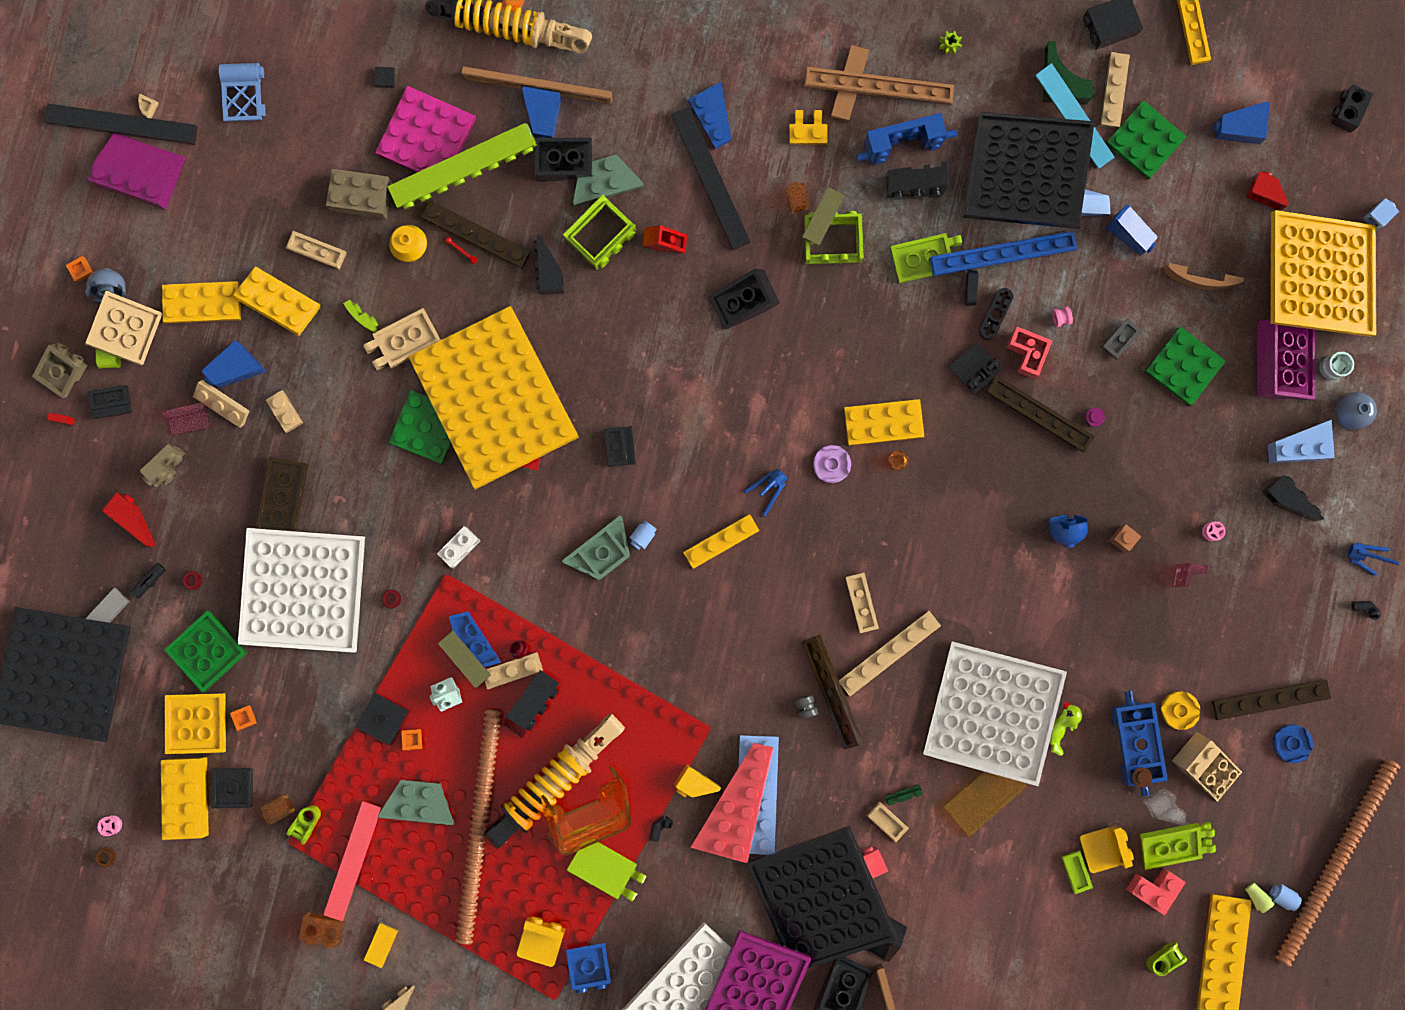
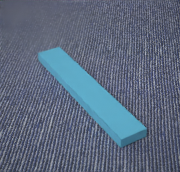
M1052 63L1035 75L1064 119L1090 121ZM1094 127L1090 158L1097 169H1099L1115 157Z

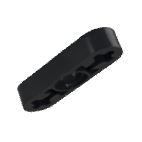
M1002 288L995 294L979 329V335L982 339L991 340L996 336L1013 300V293L1010 289ZM1003 293H1006V297L1009 300L1006 299L1003 302L1002 306L995 305V302L999 304L1002 299V297L999 295H1003ZM998 309L1001 312V318L994 319L991 316V311ZM991 322L997 323V326L995 324L992 325L991 332L993 334L986 335V331L983 329H986Z

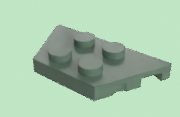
M616 154L592 161V176L577 179L573 204L576 207L597 201L602 195L608 198L643 188L644 185Z
M621 515L568 555L562 562L601 580L630 557Z
M403 779L400 780L378 815V818L454 825L455 822L450 813L441 783Z

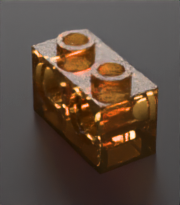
M308 912L303 916L299 940H304V943L309 945L321 943L323 947L335 948V946H339L342 943L346 919L340 921L325 915ZM309 925L316 927V934L310 933ZM328 929L335 930V938L328 935Z

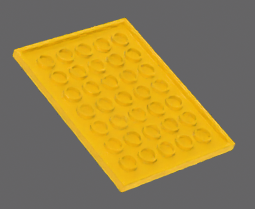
M511 306L408 356L475 490L579 438Z

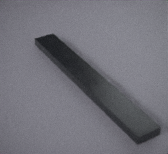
M47 103L44 122L47 124L195 145L198 126L194 124Z
M687 107L673 113L672 118L732 249L736 250L749 244L750 239L690 108Z

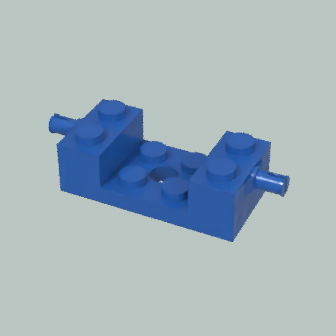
M941 113L867 131L864 140L866 152L857 153V161L868 159L869 164H883L889 157L892 149L891 146H895L903 140L908 142L914 141L919 136L923 151L928 149L929 151H935L942 146L944 140L957 137L956 129L946 131Z
M1125 691L1126 703L1121 706L1110 707L1113 726L1118 728L1123 765H1120L1123 785L1135 786L1132 781V773L1139 767L1146 768L1151 772V783L1168 781L1155 703L1134 702L1133 691ZM1142 738L1145 740L1146 745L1144 749L1139 750L1136 742ZM1148 786L1140 787L1141 796L1150 795Z

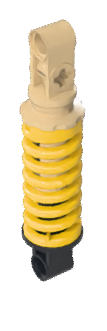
M428 0L425 5V10L430 16L451 20L453 28L463 29V26H465L467 30L475 29L477 33H482L483 31L486 35L494 33L496 38H501L502 36L506 40L513 38L516 43H520L523 40L525 45L532 46L533 48H537L539 43H542L548 47L554 46L559 49L584 53L587 51L592 40V35L587 29L558 23L552 19L550 21L546 20L544 12L534 11L532 17L531 10H526L525 14H521L522 9L520 7H517L515 12H512V6L507 5L504 10L500 2L496 3L495 7L492 8L493 3L491 0L486 1L485 7H482L483 0H476L475 5L472 4L473 0Z
M610 713L584 739L579 738L575 746L571 747L566 744L563 751L557 754V757L560 759L558 762L553 759L550 760L549 764L552 767L550 769L543 767L542 772L544 775L542 777L539 774H535L534 779L536 782L534 784L531 781L526 783V786L531 790L529 793L522 788L519 789L518 792L523 797L521 801L516 796H512L509 803L501 805L504 814L491 824L483 835L498 849L518 829L527 833L528 829L533 825L532 819L539 820L541 818L540 812L546 813L549 810L547 804L553 806L556 804L555 797L562 798L564 796L562 789L570 791L572 788L570 782L577 784L581 776L591 772L589 764L593 760L596 761L598 759L597 754L623 732L625 727ZM596 736L601 739L600 743L595 742L594 738Z

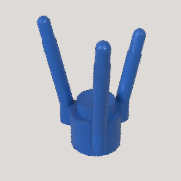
M777 468L744 490V493H748L766 480L769 484L760 492V496H763L771 487L777 488L762 514L763 517L767 515L780 491L786 485L784 482L787 480V477Z
M1356 542V544L1352 543L1347 552V557L1351 558V563L1357 564L1374 576L1377 573L1360 562V560L1364 561L1368 556L1399 565L1398 561L1370 553L1366 550L1390 551L1386 547Z

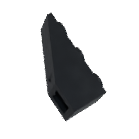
M537 234V240L534 241V252H538V259H535V270L539 271V278H536V289H540L541 295L564 293L562 270L541 236Z
M1282 475L1277 477L1262 491L1276 507L1313 521L1324 519L1320 509L1307 500L1308 496L1303 491L1297 489L1294 480L1289 476Z

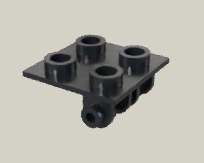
M977 342L949 366L974 395L1002 370L999 366L1000 362L996 358L993 359Z

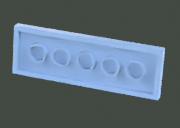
M740 735L739 766L753 743L756 742L774 747L750 854L768 855L775 852L779 737Z

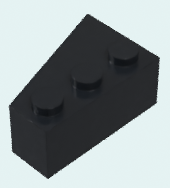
M942 162L941 167L930 168V164L924 165V169L906 167L888 170L886 173L887 197H892L894 200L903 199L906 196H911L912 199L922 198V196L930 195L931 198L941 197L949 185L948 162Z
M539 670L506 716L503 725L523 738L528 730L531 731L537 723L535 721L539 714L542 716L548 705L546 703L548 700H553L559 692L557 689L559 682Z

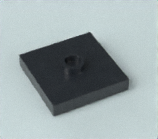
M374 693L356 728L391 745L409 710Z
M253 768L212 769V808L253 807Z

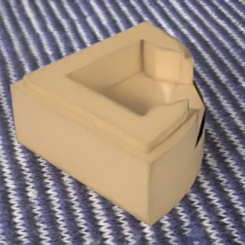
M139 94L138 103L142 114L146 118H152L159 103Z

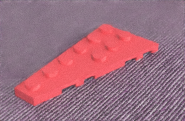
M756 742L753 743L690 848L744 863L748 862L774 747Z

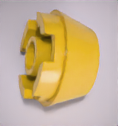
M414 225L400 226L391 234L389 240L390 251L401 261H416L426 250V236L420 228Z

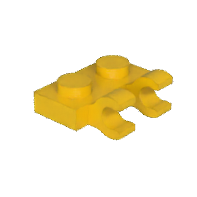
M795 110V124L789 125V145H827V124H822V110H814V124H803V110Z

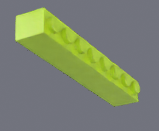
M524 123L387 187L397 208H404L406 210L415 206L414 202L418 200L423 202L432 198L431 194L435 192L441 194L448 191L447 187L450 185L459 186L465 183L464 179L470 176L473 179L482 175L481 171L487 168L489 171L499 167L498 163L503 161L508 163L517 159L516 155L520 153L526 155L533 152V147L537 146L528 124Z

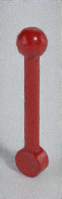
M451 237L445 238L446 244H451L469 258L471 263L476 264L478 259L475 256H471L455 244Z

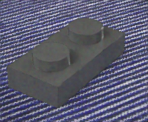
M1127 318L1101 348L1117 360L1142 330Z

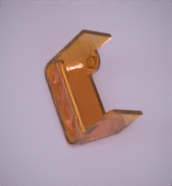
M613 766L609 767L611 782L599 789V799L565 814L560 806H551L546 796H541L544 818L556 847L562 855L572 854L625 831L630 826L631 816L626 784Z

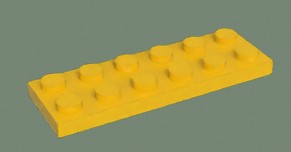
M1211 894L1197 1010H1239L1252 904L1250 899Z

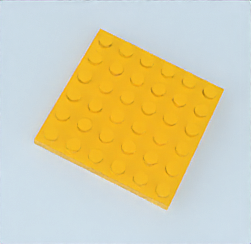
M1277 210L1271 212V324L1368 337L1375 336L1376 226Z

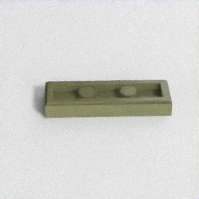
M830 187L827 188L802 239L818 247L820 246L845 195Z
M454 631L438 643L475 688L491 676Z

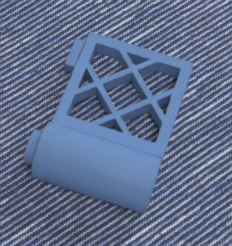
M259 63L220 64L219 77L222 88L223 121L262 120V116H266L265 104H261L260 82L261 78H264L263 66H260ZM255 86L256 94L250 99L244 91L248 87ZM227 87H235L239 91L232 100L227 96ZM241 95L249 100L242 109L235 103ZM234 104L240 111L235 117H228V109ZM253 104L257 108V116H249L245 110Z

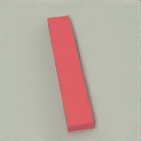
M365 801L362 802L324 912L325 916L340 921L344 920L382 807Z

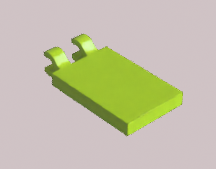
M943 233L891 246L899 284L932 276L929 257L951 253L950 247L962 245L961 235L947 238V234Z
M1204 822L1201 826L1198 823L1140 834L1144 869L1203 859L1202 854L1216 852L1215 844H1212V839L1210 838L1215 836L1214 828H1211L1210 822Z
M587 835L567 869L571 874L618 900L620 895L632 902L637 893L625 888L627 882L632 878L642 884L647 877L635 870L636 863Z

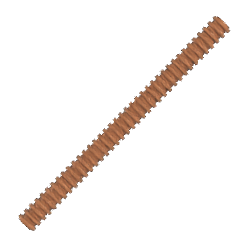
M485 710L484 712L486 714L484 717L485 723H483L485 728L482 729L484 735L481 736L483 741H481L482 747H480V750L482 751L479 753L481 759L478 760L480 763L477 767L479 771H477L478 777L476 781L478 782L475 784L477 790H474V793H476V796L473 798L475 799V802H473L474 808H472L474 813L471 815L473 820L470 821L472 824L470 827L471 833H469L470 839H468L470 844L467 845L469 851L466 852L468 857H466L467 863L465 867L467 868L464 870L466 875L463 876L465 882L462 883L464 888H462L463 894L461 898L463 899L460 901L462 906L459 907L461 913L458 914L460 917L458 919V931L456 932L458 937L455 938V941L459 944L473 943L471 937L474 936L472 931L475 929L473 927L475 924L474 918H476L475 912H477L475 906L478 905L476 900L479 898L477 896L479 893L478 887H480L478 882L481 881L479 875L482 874L480 869L483 867L481 865L483 862L482 856H484L482 851L485 850L483 844L486 843L484 840L486 837L483 834L488 825L486 820L489 819V816H487V813L490 812L488 810V807H490L489 801H491L489 796L492 794L490 789L493 788L491 783L494 781L492 776H494L493 770H495L493 765L496 764L494 758L497 757L495 755V752H497L496 746H498L497 740L499 739L497 734L500 733L498 727L501 726L499 721H501L500 715H502V712L498 710Z
M1383 759L1384 763L1380 765L1381 769H1378V774L1374 775L1375 780H1372V785L1368 786L1369 791L1366 790V796L1362 797L1364 800L1360 801V806H1357L1358 811H1355V816L1351 817L1352 822L1348 823L1349 827L1345 828L1346 832L1342 834L1343 838L1339 839L1341 842L1336 844L1338 846L1337 849L1334 848V854L1330 855L1332 858L1328 859V865L1325 864L1326 869L1322 870V875H1319L1320 880H1317V885L1313 886L1314 891L1310 892L1311 896L1307 897L1308 901H1305V907L1301 908L1303 911L1298 913L1300 916L1299 918L1296 917V923L1292 924L1294 926L1293 929L1290 928V934L1286 935L1288 937L1287 940L1284 939V945L1281 944L1282 949L1278 950V956L1275 955L1276 960L1288 967H1291V962L1295 961L1294 956H1297V951L1301 950L1300 945H1303V940L1307 939L1306 934H1309V929L1313 928L1311 926L1312 923L1315 924V918L1319 917L1317 914L1322 912L1320 909L1321 907L1324 908L1325 905L1323 903L1328 901L1326 898L1327 896L1330 897L1329 893L1333 891L1332 887L1336 886V880L1339 881L1338 876L1342 875V870H1345L1344 865H1347V860L1351 859L1350 854H1353V849L1357 848L1356 843L1359 844V838L1363 837L1361 834L1365 833V827L1368 828L1369 826L1367 823L1372 821L1370 818L1374 817L1373 812L1377 811L1376 807H1379V802L1383 801L1382 796H1385V791L1389 790L1388 785L1392 784L1391 780L1395 779L1394 775H1397V769L1401 768L1396 762L1390 759Z

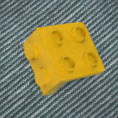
M1114 825L1080 836L1079 839L1091 873L1117 866L1124 868L1133 866L1131 861L1134 860L1133 853L1127 847L1126 841H1128L1126 831L1122 830L1121 827Z
M528 917L523 928L524 932L517 956L549 967L554 966L565 928H562V925L557 923H545L538 917Z

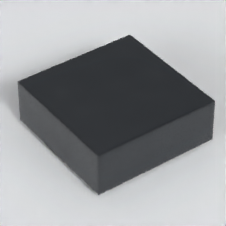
M375 67V87L394 88L395 68Z

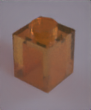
M804 182L788 184V187L785 188V196L791 214L809 209L810 201Z
M287 794L261 807L263 811L262 816L270 825L295 812Z

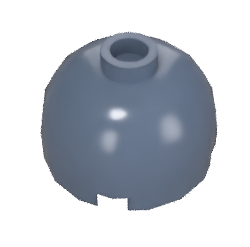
M109 268L91 273L86 282L85 293L87 297L89 295L92 296L95 302L101 303L105 291L124 298L126 297V284L119 273Z
M1351 392L1342 396L1337 401L1335 412H1337L1338 422L1344 428L1360 430L1369 426L1375 420L1377 406L1374 399L1368 394Z

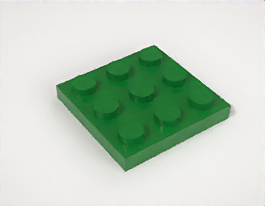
M1143 101L1106 144L1149 180L1183 142L1186 136L1148 103Z
M1180 326L1145 370V373L1188 406H1192L1226 361Z
M410 390L389 443L443 465L451 446V441L429 397Z
M207 610L164 649L202 693L206 692L248 653L242 645L238 644V641L210 610Z

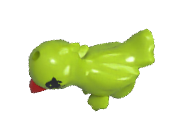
M1064 701L1061 714L1055 718L1049 742L1051 744V752L1060 756L1064 754L1060 741L1065 734L1066 728L1070 727L1071 731H1073V728L1077 729L1082 719L1081 709L1075 705H1070L1067 701Z

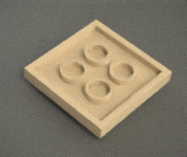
M105 291L85 345L143 366L162 313Z

